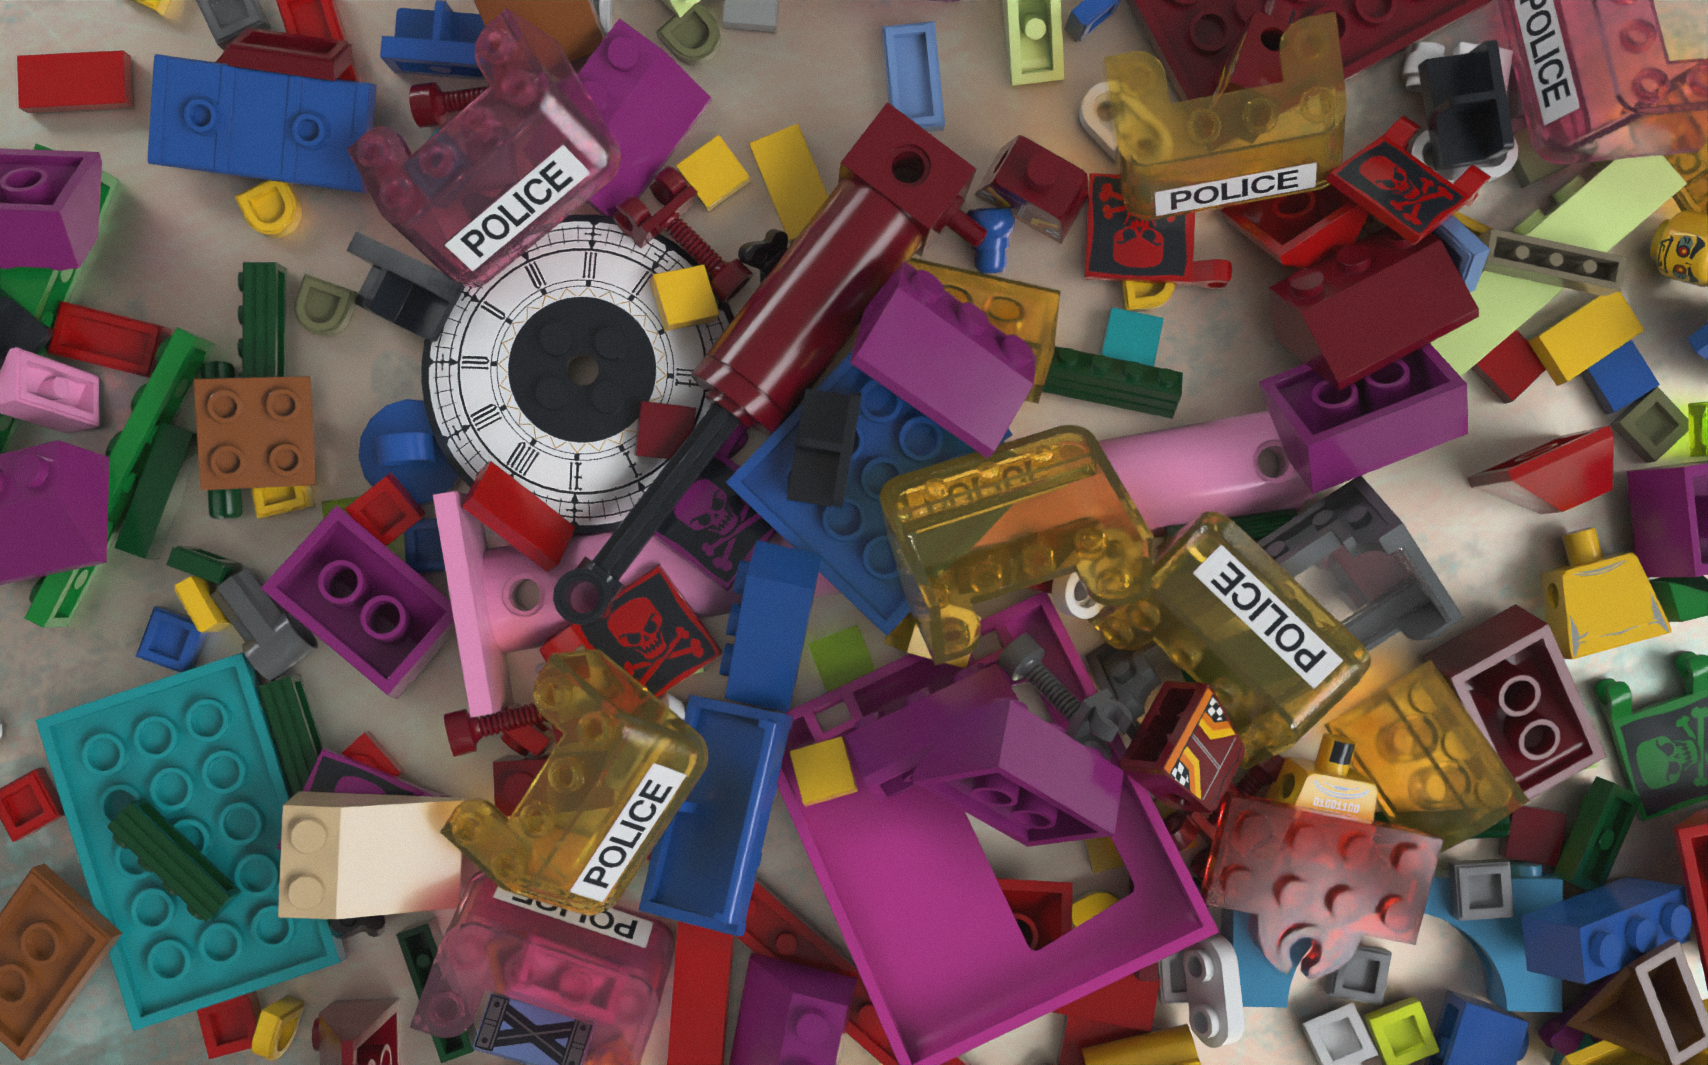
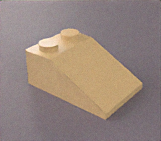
M297 792L283 805L278 917L345 919L459 908L461 903L466 798Z

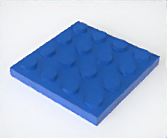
M852 350L815 389L850 396V392L862 394L843 508L836 509L787 500L803 402L726 483L795 549L821 554L822 560L819 572L877 628L888 636L1013 504L1011 503L916 533L906 496L1023 459L1003 440H1001L995 452L989 458H986L851 364Z

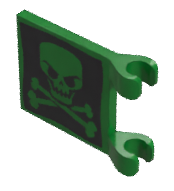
M1687 651L1675 656L1673 665L1687 693L1633 711L1632 694L1625 682H1616L1613 678H1606L1596 682L1593 686L1596 700L1607 718L1628 790L1642 797L1636 812L1637 819L1642 822L1708 800L1707 655H1696L1692 651Z

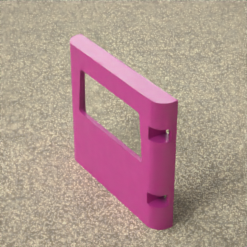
M1041 592L979 622L975 639L995 631L1002 649L975 661L971 653L967 667L978 663H983L985 668L996 663L998 664L999 656L1013 640L1023 634H1030L1045 650L1044 658L1041 661L1042 664L1053 673L1057 680L1080 703L1084 699L1098 693L1048 593ZM961 630L936 641L935 644L942 651L952 650L959 644L962 632ZM914 654L906 655L793 708L788 713H783L793 716V722L788 733L777 781L779 791L899 1065H941L1219 933L1148 790L1124 772L1115 836L1110 837L1134 884L1133 893L1038 951L1031 950L1026 943L965 811L919 785L878 803L866 786L845 736L856 730L854 724L859 719L877 711H884L887 716L906 707L903 701L911 694L927 687H933L935 692L954 684L953 677L965 669ZM999 666L1011 687L1029 682L1025 677L1018 681L1012 680ZM1039 692L1053 723L1067 731L1070 725L1069 721ZM844 701L852 719L824 732L816 714ZM1117 732L1112 742H1105L1109 745L1112 753L1109 762L1119 767L1118 764L1127 749ZM842 736L845 740L858 792L806 807L802 802L789 751Z

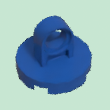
M405 399L386 405L370 418L360 437L358 458L364 478L372 487L392 472L420 506L434 503L433 495L449 492L456 486L460 476L449 464L435 439L423 400Z

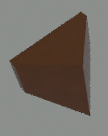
M1675 939L1666 941L1627 964L1565 1024L1666 1065H1680L1708 1048V1013L1680 941Z

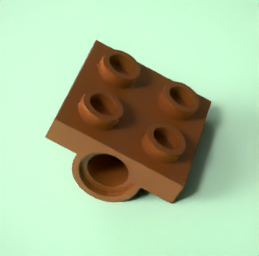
M310 376L194 379L200 490L316 485Z

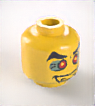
M1685 210L1676 214L1671 220H1664L1659 225L1652 239L1650 256L1653 261H1656L1657 269L1661 275L1668 279L1700 287H1708V214Z

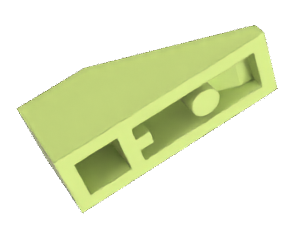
M1001 0L1011 85L1064 80L1061 0Z

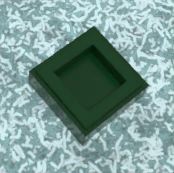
M192 546L172 547L166 563L169 567L217 584H221L230 576L241 572L243 568L237 561Z

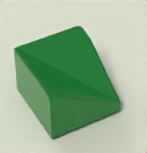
M1705 576L1661 577L1649 581L1668 622H1685L1708 616V579Z

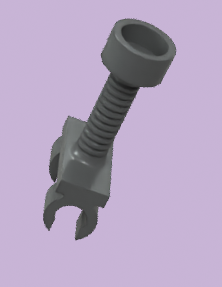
M1023 634L1013 640L999 656L998 665L1014 681L1021 680L1024 677L1027 678L1058 709L1062 716L1069 721L1070 725L1066 734L1084 746L1099 750L1102 753V757L1109 761L1112 753L1105 741L1112 742L1118 730L1123 735L1126 733L1132 722V714L1129 709L1121 702L1113 700L1112 697L1114 695L1107 688L1084 699L1080 703L1057 680L1053 673L1042 664L1041 661L1044 658L1045 650L1030 634Z

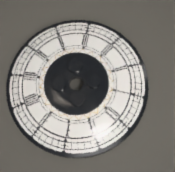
M574 214L531 222L474 271L464 265L453 279L464 285L465 288L448 317L438 340L431 342L425 339L421 366L423 399L430 427L447 461L460 478L471 488L480 470L492 461L575 527L573 534H596L615 531L669 462V459L634 456L640 401L696 407L694 428L712 406V403L705 397L707 392L694 381L690 374L734 319L728 302L723 304L714 295L720 314L716 321L664 331L649 281L653 274L699 266L698 262L683 248L661 234H658L644 247L639 248L634 243L635 239L625 234L617 226L613 217L601 215ZM707 273L709 282L711 283V277L709 273ZM587 356L598 363V375L588 385H577L568 377V367L577 357Z

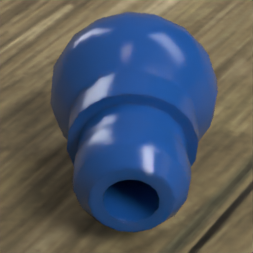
M1006 207L970 209L967 215L986 228L988 232L978 247L971 245V249L975 250V268L979 273L1003 272L1007 267L1006 248H1009V236L1015 226V218L1012 211Z

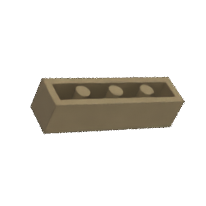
M1493 228L1479 235V239L1490 248L1483 271L1601 296H1608L1621 291L1627 257Z

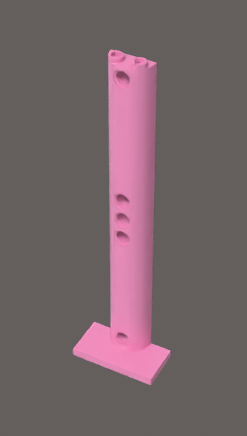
M1269 411L1020 454L1019 456L1024 460L1058 449L1067 486L1013 503L969 550L1007 543L1011 563L1021 562L1027 532L1040 533L1082 545L1099 526L1116 524L1132 528L1138 534L1140 540L1165 536V527L1293 508L1299 512L1303 507L1304 500L1314 499L1315 494L1310 491L1289 462ZM1263 449L1272 451L1278 458L1279 469L1273 478L1264 475L1259 469L1258 457ZM452 491L433 495L470 717L493 714L514 704L506 653L541 647L547 638L572 624L557 612L553 601L554 588L558 580L568 571L574 570L585 556L593 560L615 531L596 534H572L559 565L546 572L512 545L488 549L484 524L461 507L467 494ZM778 532L768 542L794 548ZM654 537L650 539L619 580L626 587L660 564L699 619L729 614L733 602L741 604L743 597L741 594L733 593L734 585L727 592ZM954 566L948 571L946 575L955 573ZM819 572L814 598L842 594ZM528 579L534 581L539 586L541 592L539 603L531 610L523 608L517 599L519 585ZM590 582L579 584L571 594L572 606L579 613L591 611L599 601L598 590Z

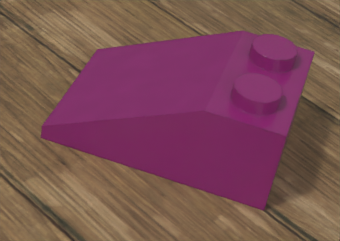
M1708 460L1627 471L1628 501L1631 506L1634 533L1633 550L1647 578L1698 577L1708 575Z

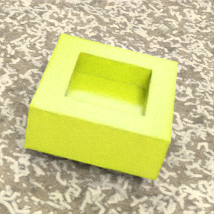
M1414 996L1363 1015L1382 1065H1408L1440 1052L1421 1002Z

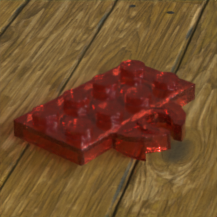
M1226 791L1200 895L1206 905L1250 913L1248 927L1253 944L1279 971L1287 975L1293 967L1289 956L1292 945L1301 938H1312V948L1301 960L1300 971L1308 979L1320 978L1339 970L1355 954L1363 935L1416 945L1443 838L1433 832Z

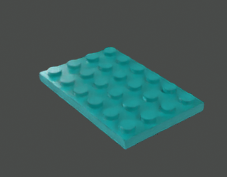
M244 652L35 720L94 908L123 933L110 950L109 956L133 1031L341 963L347 958L342 940L337 939L331 933V919L278 917L281 850L276 849L282 836L283 805L290 799L291 787L287 776L283 774L280 767L281 756L277 744L273 742L270 735V722L267 712L263 710L260 704V691L258 687L260 682L256 670ZM145 798L242 891L218 917L208 922L193 917L187 910L188 904L179 896H173L168 893L162 886L163 881L154 872H148L138 864L137 859L139 857L130 849L122 848L113 840V833L107 826L130 802Z

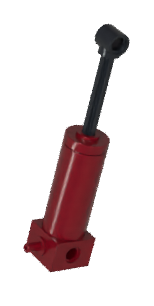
M887 102L841 161L838 185L690 374L694 381L707 392L705 397L712 403V406L594 559L590 560L585 556L574 570L568 571L558 580L554 588L553 601L557 612L565 620L577 625L593 626L603 622L611 614L616 597L625 587L619 581L736 427L740 425L747 430L752 427L770 437L804 399L805 389H811L857 330L866 305L904 261L908 263L915 253L922 256L938 234L941 235L947 227L973 247H978L988 234L987 229L960 210L977 170L974 166ZM899 180H906V181L910 182L911 184H909V183H903V182H901V181H899ZM584 582L593 583L599 593V601L596 607L587 613L577 612L571 603V594L574 588Z

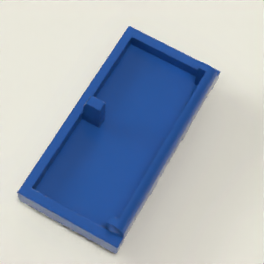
M155 54L147 160L149 164L367 193L377 85L341 79L331 81L227 66L226 63Z
M695 695L689 696L672 770L687 776L661 813L639 911L734 936H744L747 912L757 869L761 862V851L773 799L777 792V781L793 716Z

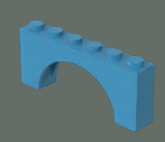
M1243 857L1238 865H1232L1230 873L1222 881L1221 935L1231 943L1237 956L1243 1007L1287 1008L1291 982L1298 965L1308 950L1328 931L1347 920L1372 912L1405 910L1425 913L1448 922L1468 942L1482 968L1487 999L1506 1011L1562 1012V979L1527 971L1521 916L1563 901V880L1543 872L1542 864L1510 861L1514 917L1458 921L1452 917L1449 870L1434 869V863L1431 861L1404 859L1400 860V868H1380L1379 861L1369 859L1367 869L1364 870L1352 867H1326V863L1299 858L1292 859V866H1272V860L1269 858Z

